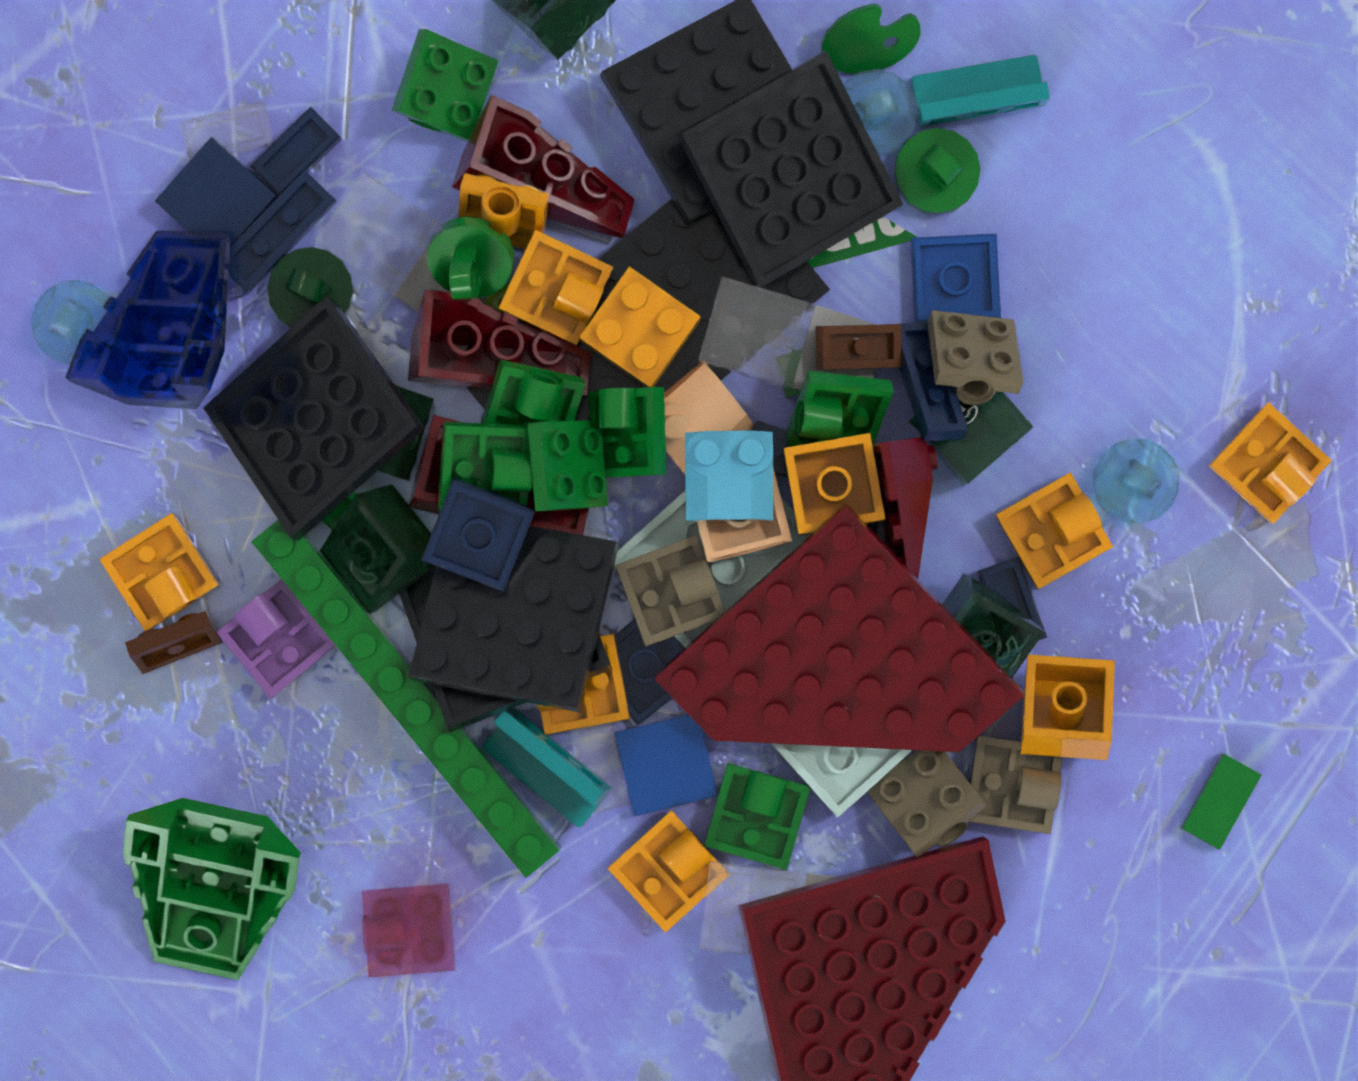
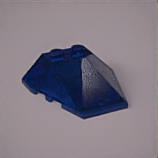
M156 230L126 273L130 278L128 283L116 299L112 296L109 297L103 306L107 313L95 330L92 332L87 329L79 340L65 378L74 384L127 405L198 409L211 390L225 352L230 236L227 233Z

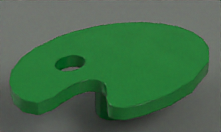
M874 3L853 9L839 17L825 31L821 41V52L827 51L835 69L844 73L864 74L883 70L905 58L918 43L921 29L917 16L908 13L892 24L884 26L880 25L882 9L879 4ZM889 37L897 38L893 45L885 46L883 44Z

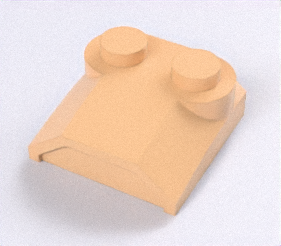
M704 361L664 392L666 453L684 475L685 433L700 431L752 430L755 427L743 408Z
M774 468L773 520L697 521L707 563L792 542Z

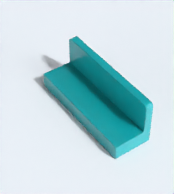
M1036 55L913 76L911 80L920 128L1045 106L1050 99L1047 82H1042L1039 61Z
M515 707L502 712L494 721L497 727L483 744V749L576 827L584 826L613 788L548 734L545 735L543 730Z

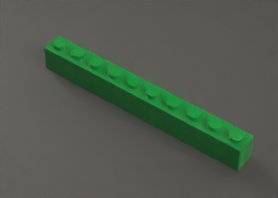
M277 520L252 540V544L525 878L559 852L562 848L466 729L463 727L453 732L448 730L434 690L428 683L410 679L409 672L412 663L309 537L305 535L300 540L290 538L280 521Z

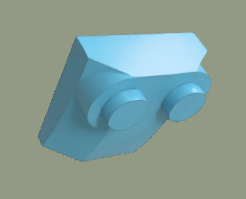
M746 430L685 433L686 521L773 520V432Z

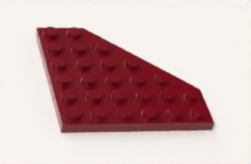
M847 503L660 669L654 677L656 682L713 741L960 752L1024 697L1022 688Z
M981 836L928 851L918 857L915 855L738 905L777 1081L911 1080L920 1065L918 1060L929 1041L935 1040L950 1015L951 1010L949 1008L961 988L965 989L982 962L983 958L981 955L993 935H998L1006 922L989 840Z

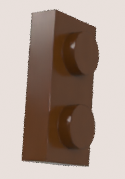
M901 324L816 326V369L902 367Z
M203 611L201 613L187 614L177 622L163 628L144 631L137 638L127 641L125 644L129 657L141 673L145 674L223 642L216 633L219 630L208 613Z

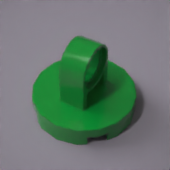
M933 128L920 131L906 141L896 158V186L906 203L922 213L940 214L954 212L968 202L978 186L981 169L977 152L966 138L953 130Z
M460 217L449 220L443 224L440 231L433 235L427 250L428 268L432 277L445 290L451 292L454 300L491 296L505 287L512 274L515 251L509 237L504 232L500 235L496 230L489 228V222L482 218Z

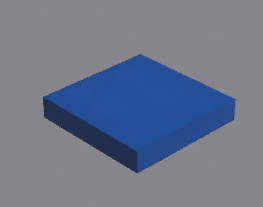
M997 233L916 237L910 239L914 323H927L931 310L1001 318Z
M688 714L614 732L634 816L718 796L702 728Z

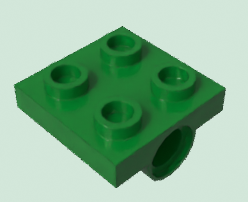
M419 29L392 111L408 117L409 121L424 128L444 132L463 141H468L480 118L498 60L430 30Z
M500 359L481 423L527 425L528 423L574 421L586 385L582 377Z
M808 371L785 434L787 446H798L867 433L871 435L873 446L894 393L891 380Z
M664 387L607 388L588 392L589 420H598V429H601L606 478L666 475Z
M598 420L528 423L535 511L608 506L601 429H598Z
M444 422L438 495L439 511L453 477L527 505L528 492H531L533 485L528 426Z
M727 762L704 846L787 870L810 786Z

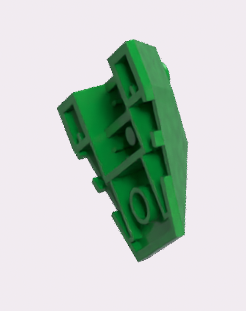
M180 798L128 815L125 826L123 857L125 864L131 867L134 878L132 888L135 898H140L144 912L142 922L154 962L239 980L260 947L269 928H272L277 920L281 909L291 898L297 884L301 852L268 816L187 798Z

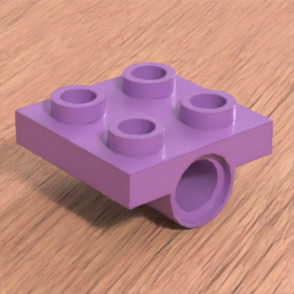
M282 579L266 592L261 593L247 603L234 615L233 619L216 632L270 699H273L336 647Z

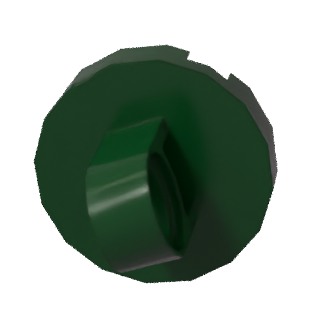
M315 247L295 249L282 257L271 271L267 287L272 309L278 319L291 328L326 296L334 299L344 314L347 315L351 310L355 294L351 275L342 260L327 250Z

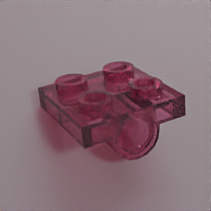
M449 883L362 890L364 913L362 931L364 950L367 954L368 977L454 971L456 969Z

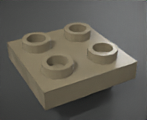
M931 310L927 325L936 385L954 386L958 399L968 405L986 403L992 399L996 391L1019 394L1024 381L1014 320Z
M697 535L615 565L645 646L713 622L725 612Z
M979 735L976 738L970 784L987 807L968 821L1051 834L1054 811L1057 809L1062 778L1060 770L1062 757L1021 754V742Z
M914 751L867 791L916 857L922 855L934 845L939 847L946 846L957 840L966 831L968 820L987 807L947 753L943 751Z

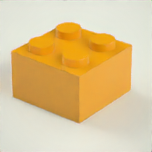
M629 266L579 339L582 344L643 387H654L700 323L701 316Z
M870 433L783 449L798 536L812 534L845 503L866 525L885 520Z
M1028 654L1024 677L1021 754L1108 760L1112 743L1115 660Z

